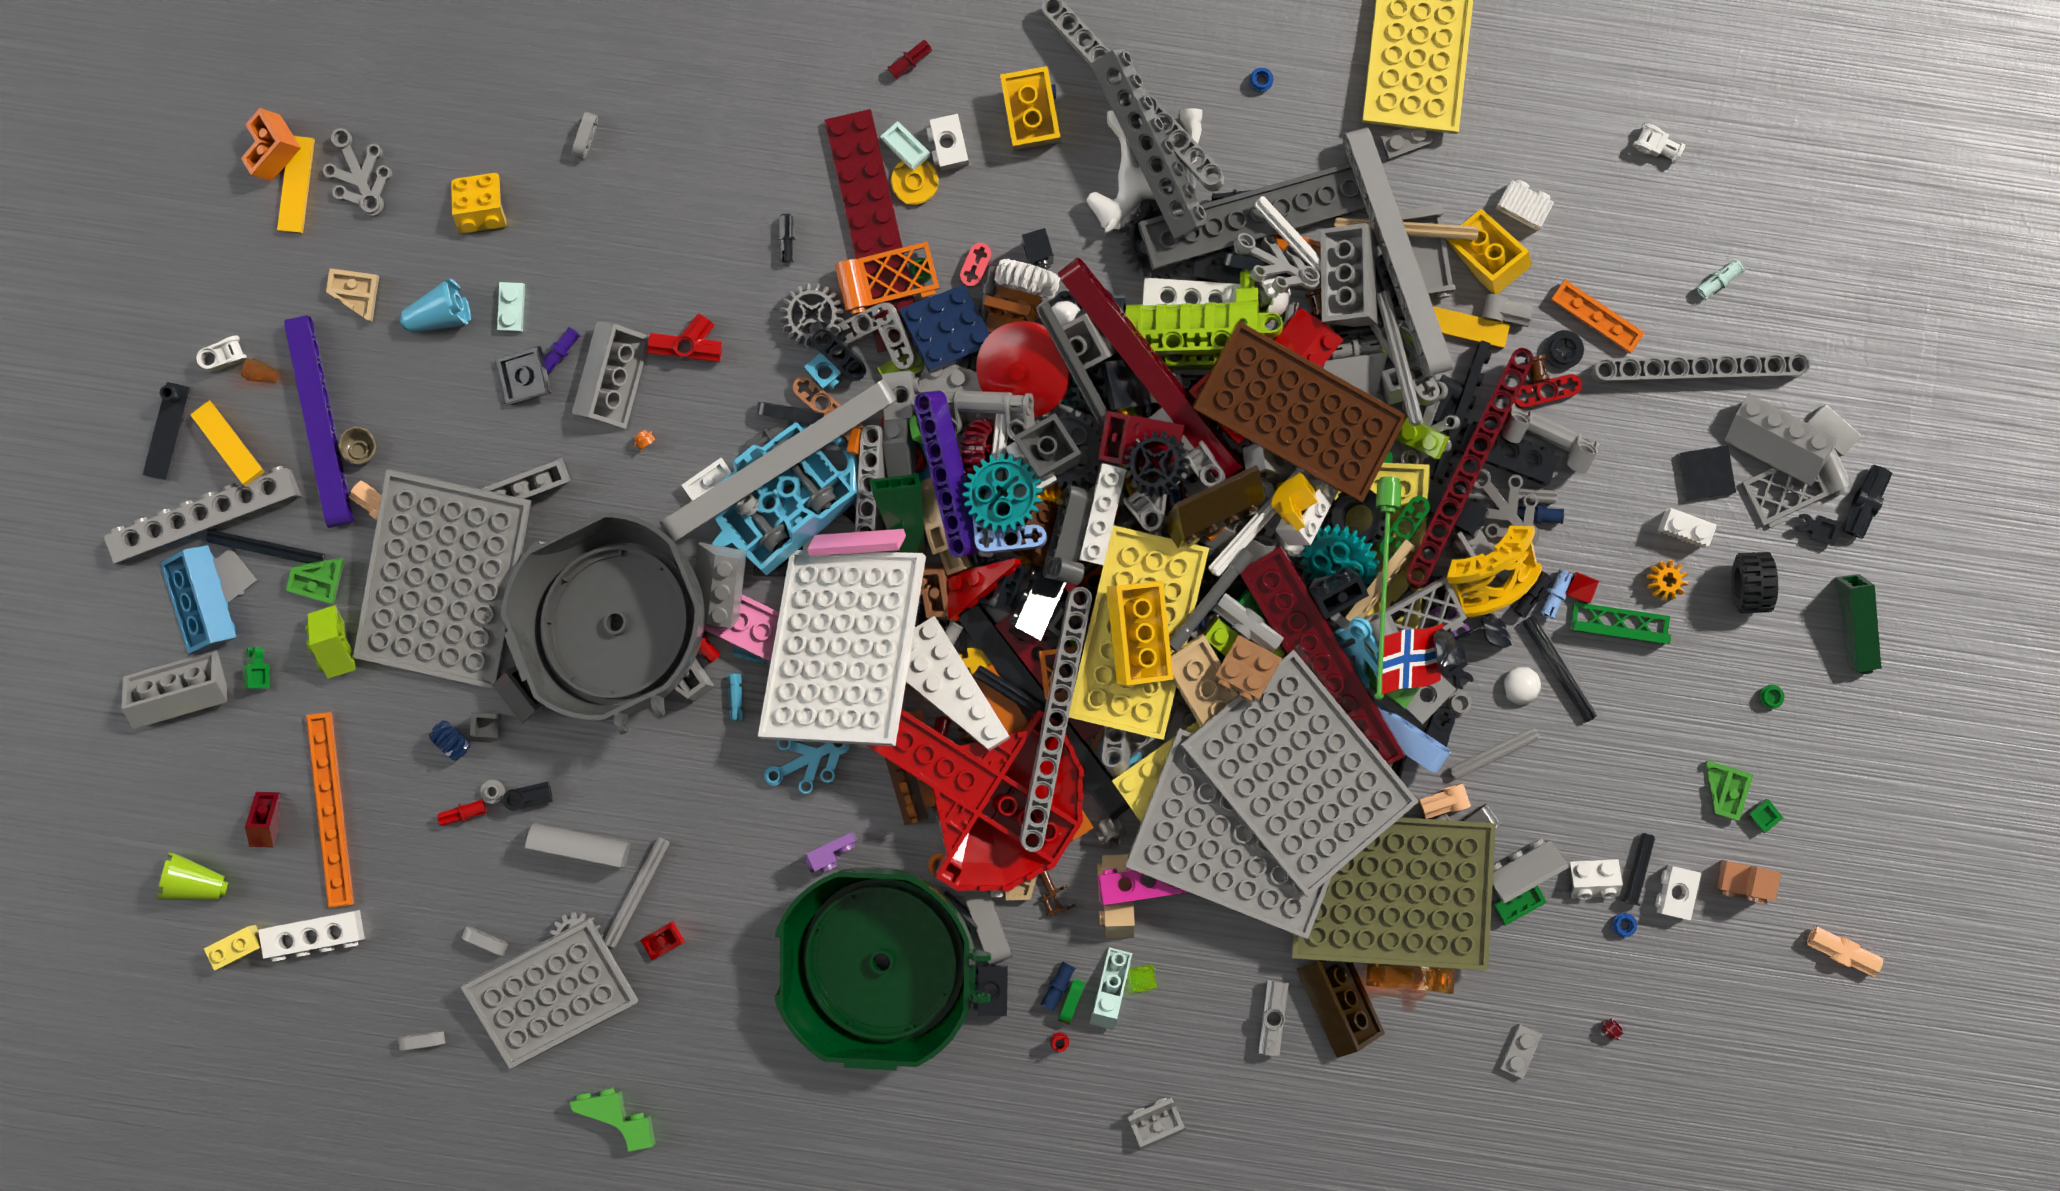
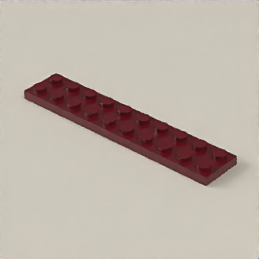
M871 109L824 119L856 259L903 248ZM898 255L892 256L886 265L899 271L905 260ZM886 258L880 259L879 261L884 263ZM874 261L864 263L866 273L875 277L881 265ZM906 264L901 274L910 278ZM884 268L878 280L890 286L896 274ZM899 276L892 288L900 293L905 292L911 283ZM868 278L869 286L873 281L870 278ZM876 282L871 289L872 298L883 297L887 288ZM890 291L889 294H888V296H889V295H893V294H895V293H893L892 291ZM913 295L887 303L892 304L899 315V309L914 304L915 298ZM883 310L881 314L874 316V318L877 320L886 317L889 311ZM903 323V326H904V328H905V330H906V332H907V334H908V336H909V339H910L912 345H914V343H913V341H912V339H911V337H910V335H909V333H908V331H907V329H906V327H905V325H904V323ZM892 329L890 331L889 337L891 341L895 343L899 341L900 333L898 330ZM879 330L874 331L873 335L877 352L888 351ZM904 343L900 346H896L895 349L905 347Z
M1279 546L1249 563L1240 575L1272 629L1284 638L1281 644L1287 654L1295 650L1388 765L1405 757L1404 750L1326 619L1319 612L1283 547Z

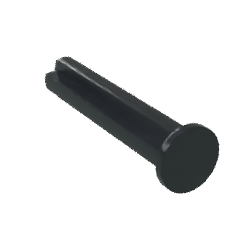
M1641 834L1625 897L1621 899L1622 902L1640 906L1638 902L1655 842V836L1651 834Z

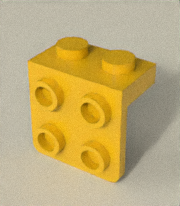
M498 173L452 180V216L459 234L507 227L506 217L501 205L500 177Z

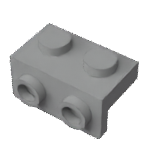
M1162 1098L1156 1101L1154 1106L1147 1109L1139 1108L1128 1117L1141 1150L1186 1131L1172 1098Z

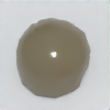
M354 426L346 429L341 434L338 445L339 451L348 463L363 465L370 462L375 456L376 442L366 428Z

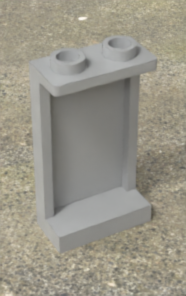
M1442 204L1399 210L1403 222L1443 224ZM1408 236L1429 296H1436V299L1450 297V293H1453L1456 288L1452 283L1445 238Z

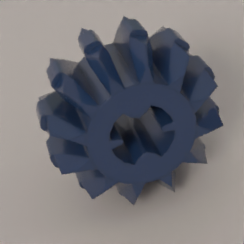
M442 720L429 733V739L451 760L457 761L471 747L470 742L447 721Z

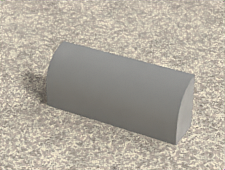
M533 823L527 836L525 848L623 867L626 866L631 842L541 823Z

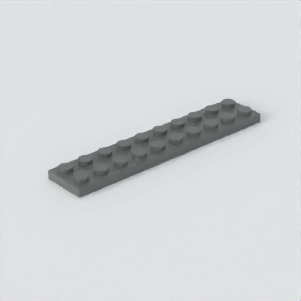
M1350 163L1201 204L1200 206L1205 210L1208 224L1185 237L1174 239L1163 215L1139 222V230L1152 270L1234 247V241L1241 233L1251 235L1255 241L1266 236L1279 234L1254 208L1255 202L1262 196L1272 204L1294 229L1365 210L1366 207Z

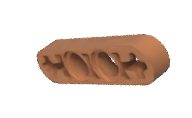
M802 376L794 381V393L813 411L823 412L824 416L841 406L810 378ZM808 382L810 383L808 385L810 391L813 393L816 389L819 391L812 397L811 402L807 401L810 395L804 391L799 393V383L805 384ZM819 397H825L829 401V406L825 410H819L815 406V401ZM859 423L853 428L863 430L865 426L862 423ZM848 430L846 434H842L848 441L851 431Z

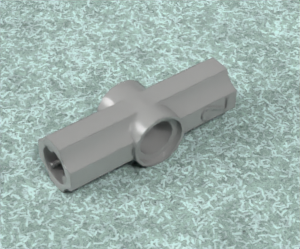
M1224 593L1212 609L1230 623L1232 628L1247 640H1252L1271 653L1278 648L1284 639L1266 625L1258 614L1249 608L1243 607L1226 593Z
M1267 980L1264 1010L1261 1015L1262 1025L1258 1048L1259 1054L1279 1056L1282 1031L1285 1023L1288 982ZM1271 1012H1278L1280 1015L1279 1021L1275 1024L1267 1022V1016Z

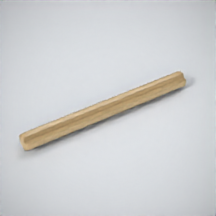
M1335 218L1334 227L1367 223L1373 229L1371 221L1368 219ZM1403 222L1408 236L1477 240L1478 227Z

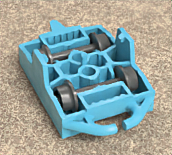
M796 421L765 446L752 445L733 461L734 471L721 482L810 425L798 424ZM841 435L833 440L837 446L845 441ZM846 447L843 453L847 458L848 464L845 470L838 471L820 449L750 493L759 501L758 510L750 516H745V514L739 515V509L736 503L715 515L714 518L722 531L713 541L712 545L746 551V556L765 575H768L857 502V456L847 452ZM840 481L842 482L837 487L833 488L837 483H839ZM793 484L795 486L794 490L789 494H785V488ZM776 500V504L772 509H766L768 501Z

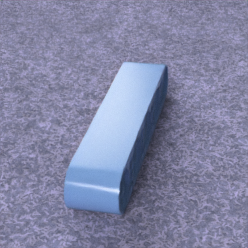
M1373 699L1405 754L1426 769L1438 773L1450 755V750Z

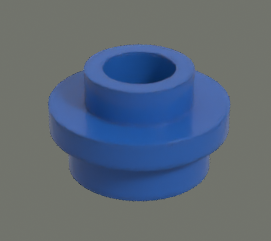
M1262 67L1255 69L1249 78L1251 87L1258 92L1269 90L1274 80L1271 71ZM1260 76L1264 77L1266 82L1259 84L1257 78Z
M1620 913L1613 919L1612 927L1618 936L1630 937L1637 929V921L1631 914ZM1624 920L1628 922L1626 929L1620 927V923Z

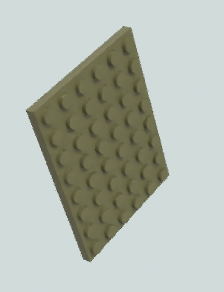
M1399 818L1331 877L1309 938L1306 939L1293 934L1291 958L1488 970L1496 823Z

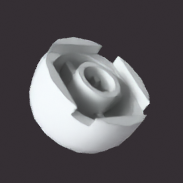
M1278 275L1265 276L1261 282L1255 281V288H1258L1259 313H1276L1281 315L1286 310L1291 297V291L1287 287L1283 293H1278L1272 288V283Z

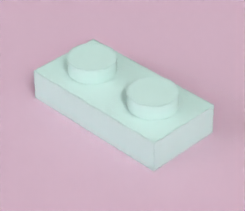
M499 282L498 331L523 332L524 283Z

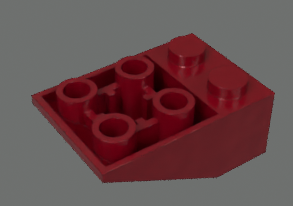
M1107 411L1098 460L1123 465L1128 464L1130 461L1124 457L1133 453L1128 449V446L1136 448L1137 444L1134 440L1138 438L1140 441H1144L1143 433H1147L1151 438L1153 431H1157L1159 437L1165 431L1168 433V438L1171 435H1175L1177 437L1176 442L1182 441L1185 425L1116 411ZM1155 446L1150 448V451L1157 454L1162 450L1166 451L1169 447ZM1144 455L1142 456L1139 464V467L1143 468L1146 463V458L1144 457ZM1174 456L1172 457L1173 460H1172L1169 464H1171L1173 461H1175V457H1174ZM1151 457L1154 461L1155 468L1162 470L1160 468L1159 461Z

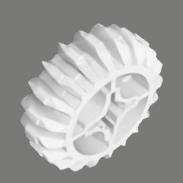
M1010 259L999 261V265L996 267L994 280L1003 287L1037 295L1045 299L1055 297L1058 291L1060 278L1055 273L1046 269Z

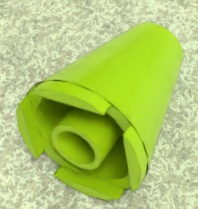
M168 852V858H171V861H165L159 883L160 891L163 892L162 894L157 893L156 899L219 900L220 896H225L228 882L224 881L225 876L176 853Z

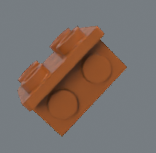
M998 286L994 297L986 295L984 306L988 310L985 321L988 331L992 333L997 328L1014 321L1035 322L1038 315L1036 307L1042 303L1043 299L1037 295Z

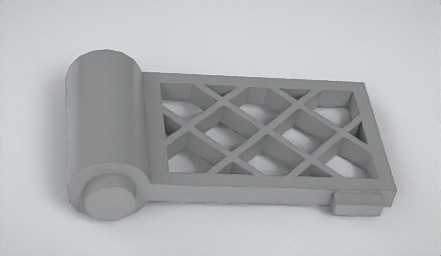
M1835 448L1814 481L1819 484L1822 493L1816 496L1805 493L1808 485L1804 483L1801 492L1789 488L1792 478L1790 475L1785 486L1772 482L1775 472L1779 471L1775 467L1742 482L1762 525L1768 524L1769 528L1784 522L1783 516L1832 493H1835L1837 497L1850 491L1848 486L1852 484ZM1770 475L1769 481L1763 479L1764 477ZM1755 481L1767 483L1763 497L1754 494L1749 484ZM1771 485L1784 489L1779 502L1766 498ZM1787 491L1800 495L1797 505L1789 506L1783 504ZM1803 496L1809 498L1802 502ZM1756 498L1761 499L1760 505ZM1765 501L1778 505L1775 515L1767 519L1762 511ZM1781 506L1787 508L1786 510L1780 512Z
M1443 576L1387 608L1385 612L1384 636L1398 632L1396 627L1400 628V631L1415 629L1407 626L1411 613L1421 616L1417 629H1423L1426 618L1437 620L1435 626L1445 622L1443 629H1450L1451 632L1463 626V621L1467 617L1451 584L1448 583L1447 577ZM1442 585L1445 586L1447 591L1443 601L1433 598L1436 589ZM1419 598L1427 600L1423 613L1412 610L1415 601ZM1432 601L1442 604L1438 617L1428 614ZM1447 606L1455 607L1458 616L1451 620L1443 619ZM1398 610L1405 611L1402 625L1394 623L1391 614ZM1381 612L1373 613L1364 618L1370 623L1372 636L1378 644Z

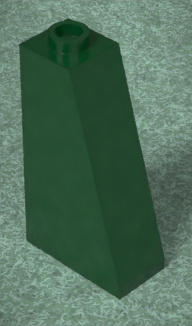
M911 474L870 479L872 494L887 530L904 529L906 537L897 552L923 553L926 556L922 486L919 475Z
M1860 574L1835 577L1850 667L1859 672V674H1871L1874 670L1882 669L1875 585Z

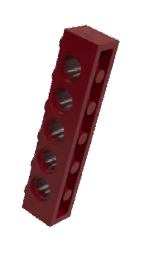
M1011 611V613L998 621L995 626L1043 687L1040 659H1034L1031 656V651L1036 646H1041L1044 650H1050L1049 646L1045 643L1048 637L1044 633L1041 640L1032 645L1026 641L1019 640L1017 636L1009 633L1008 629L1011 624L1008 623V620L1013 612ZM1055 654L1045 655L1046 666L1054 665ZM1062 666L1060 668V675L1063 678L1070 675V666L1067 668ZM1058 688L1055 693H1060L1062 688ZM1068 717L1069 722L1084 741L1104 727L1103 725Z

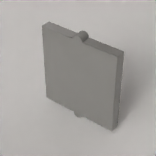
M231 547L218 558L214 557V566L217 575L221 579L224 598L228 603L237 596L244 595V591L258 581Z

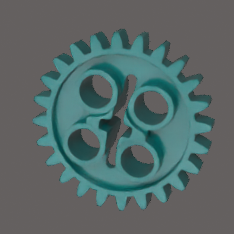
M1000 453L999 460H995L993 455H990L989 463L981 459V468L973 466L976 474H967L971 483H964V487L969 489V491L963 493V496L970 499L964 505L967 508L973 507L969 511V515H978L975 522L979 524L984 521L983 528L985 530L992 525L994 533L998 531L999 527H1002L1004 534H1006L1010 526L1016 532V524H1020L1025 528L1024 520L1026 518L1033 521L1030 513H1039V509L1035 504L1043 503L1042 499L1037 497V495L1043 494L1044 491L1041 488H1036L1042 483L1041 479H1033L1037 475L1034 470L1029 472L1030 464L1026 463L1023 466L1022 457H1019L1015 462L1014 456L1011 453L1008 459H1005L1004 455ZM1000 471L1009 472L1007 480L1002 482L996 480V476ZM1019 477L1018 481L1010 486L1013 479ZM1018 487H1025L1027 489L1026 495L1022 498L1014 496V492ZM1000 489L1003 491L1007 489L1008 496H1000L998 491ZM982 490H992L991 497L986 500L981 499L980 493ZM995 502L993 508L988 510V506ZM1002 505L1010 506V512L1006 516H1000L997 513Z
M1336 524L1333 530L1327 525L1324 530L1319 528L1311 545H1303L1304 549L1301 555L1304 558L1301 564L1307 565L1303 572L1311 574L1308 581L1334 575L1337 570L1351 566L1360 575L1367 590L1379 572V569L1376 567L1380 561L1374 559L1377 552L1370 551L1372 543H1364L1366 536L1357 537V530L1351 534L1349 533L1348 526L1341 531L1338 524Z

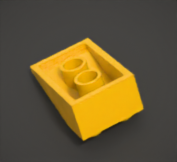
M1048 66L1001 74L1000 79L1013 151L1060 142V132Z
M1483 209L1477 211L1461 224V226L1478 227L1477 240L1445 238L1446 242L1479 282L1493 294H1499L1532 267L1529 251Z

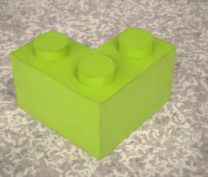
M336 605L308 613V624L305 625L309 640H306V645L309 653L315 655L319 671L323 670L329 679L356 670L355 658H353L354 652L345 638V623Z

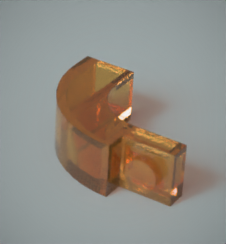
M1367 963V986L1418 989L1454 994L1455 969Z

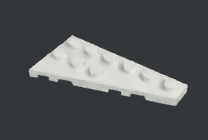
M933 616L915 627L906 683L937 709L946 714L954 723H957L987 750L990 751L1010 739L1004 726L936 617Z

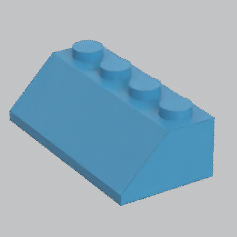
M209 546L185 549L160 562L187 653H195L236 638L235 625L230 618L228 602L224 598L221 579L217 575L214 566V556L210 552Z

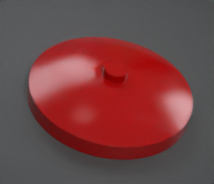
M1014 321L997 328L984 340L977 356L976 371L982 392H1011L1013 395L1031 393L1034 399V418L1042 416L1058 406L1066 396L1071 383L1072 375L1045 326L1036 322Z

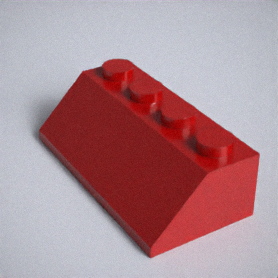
M1298 308L1283 326L1281 334L1273 339L1320 367L1326 363L1343 341L1328 324L1323 323L1322 320L1301 308Z

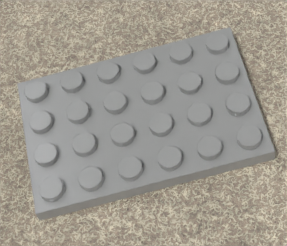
M591 918L576 924L461 985L462 991L509 1069L638 1002V998Z

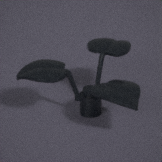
M1432 572L1425 587L1443 576ZM1444 585L1436 589L1433 598L1444 600L1447 592ZM1434 602L1436 605L1442 606V604ZM1447 606L1443 619L1447 618L1452 609L1451 606ZM1491 613L1481 617L1483 626H1478L1458 636H1455L1450 629H1438L1434 633V648L1438 668L1458 666L1464 663L1466 660L1465 650L1458 640L1478 631H1484V637L1491 645L1498 648L1510 647L1513 641L1511 640L1509 630L1498 616Z

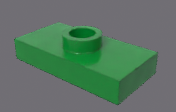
M1537 885L1506 903L1496 901L1492 905L1501 922L1506 926L1544 905L1547 901Z

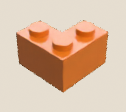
M259 108L245 124L255 142L241 157V160L252 176L273 181L301 147L280 114Z

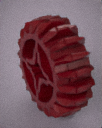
M988 418L975 419L966 426V432L962 434L963 441L960 442L962 448L959 451L961 452V461L966 477H968L967 474H976L973 468L974 465L979 468L982 467L981 459L987 463L990 462L995 420Z

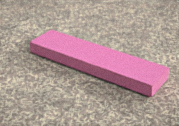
M904 529L815 535L807 550L809 556L897 551L900 549L906 534Z

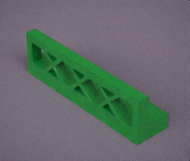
M1573 602L1570 631L1663 645L1670 644L1672 635L1668 634L1670 616ZM1579 608L1588 609L1594 618L1588 622L1577 621ZM1593 610L1602 611V612H1600L1598 615H1596V613H1595ZM1606 612H1610L1617 619V622L1612 626L1604 625L1599 617ZM1618 614H1624L1625 616L1620 618ZM1630 615L1636 616L1641 625L1636 629H1631L1623 621ZM1641 617L1649 618V619L1644 622V620H1643ZM1654 619L1663 620L1662 633L1652 632L1647 624Z

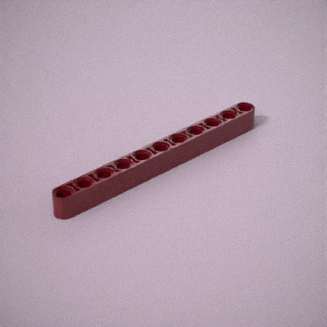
M1077 257L1060 270L1058 276L1062 283L1174 423L1185 425L1183 435L1191 445L1196 448L1201 440L1206 444L1214 455V459L1224 471L1225 480L1243 468V463L1211 421L1206 416L1191 409L1195 401L1088 266ZM1212 470L1217 477H1219L1218 472L1216 470Z
M1518 348L1512 353L1409 566L1406 580L1408 585L1414 589H1421L1427 584L1531 369L1533 354L1527 348ZM1517 357H1524L1528 364L1524 366L1518 365L1515 359ZM1513 378L1517 381L1518 385L1509 387L1506 385L1505 380ZM1502 399L1506 401L1507 407L1498 408L1494 402ZM1486 421H1494L1497 428L1488 430L1484 423ZM1476 442H1483L1487 449L1481 452L1477 451L1474 448V444ZM1471 463L1475 465L1476 471L1467 473L1463 466ZM1462 485L1465 487L1466 492L1462 495L1456 494L1453 491V487ZM1450 506L1455 509L1456 513L1453 516H1446L1442 509ZM1441 528L1444 530L1445 536L1436 538L1433 536L1432 530ZM1426 549L1432 550L1435 557L1427 560L1423 558L1422 551ZM1414 571H1420L1424 574V579L1419 582L1414 581L1411 574Z

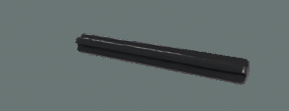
M208 530L206 542L292 561L307 564L325 561V555L322 553L224 532Z
M1535 616L1528 617L1523 621V625L1583 719L1586 722L1593 720L1597 713Z

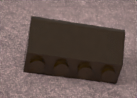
M1255 465L1176 503L1163 522V525L1177 548L1184 545L1190 547L1196 544L1202 536L1207 535V537H1211L1219 532L1221 527L1225 525L1231 527L1238 523L1240 518L1244 516L1249 518L1260 511L1259 507L1265 500L1259 468Z
M1310 960L1297 968L1300 979L1337 1058L1358 1052L1385 1034L1353 962Z

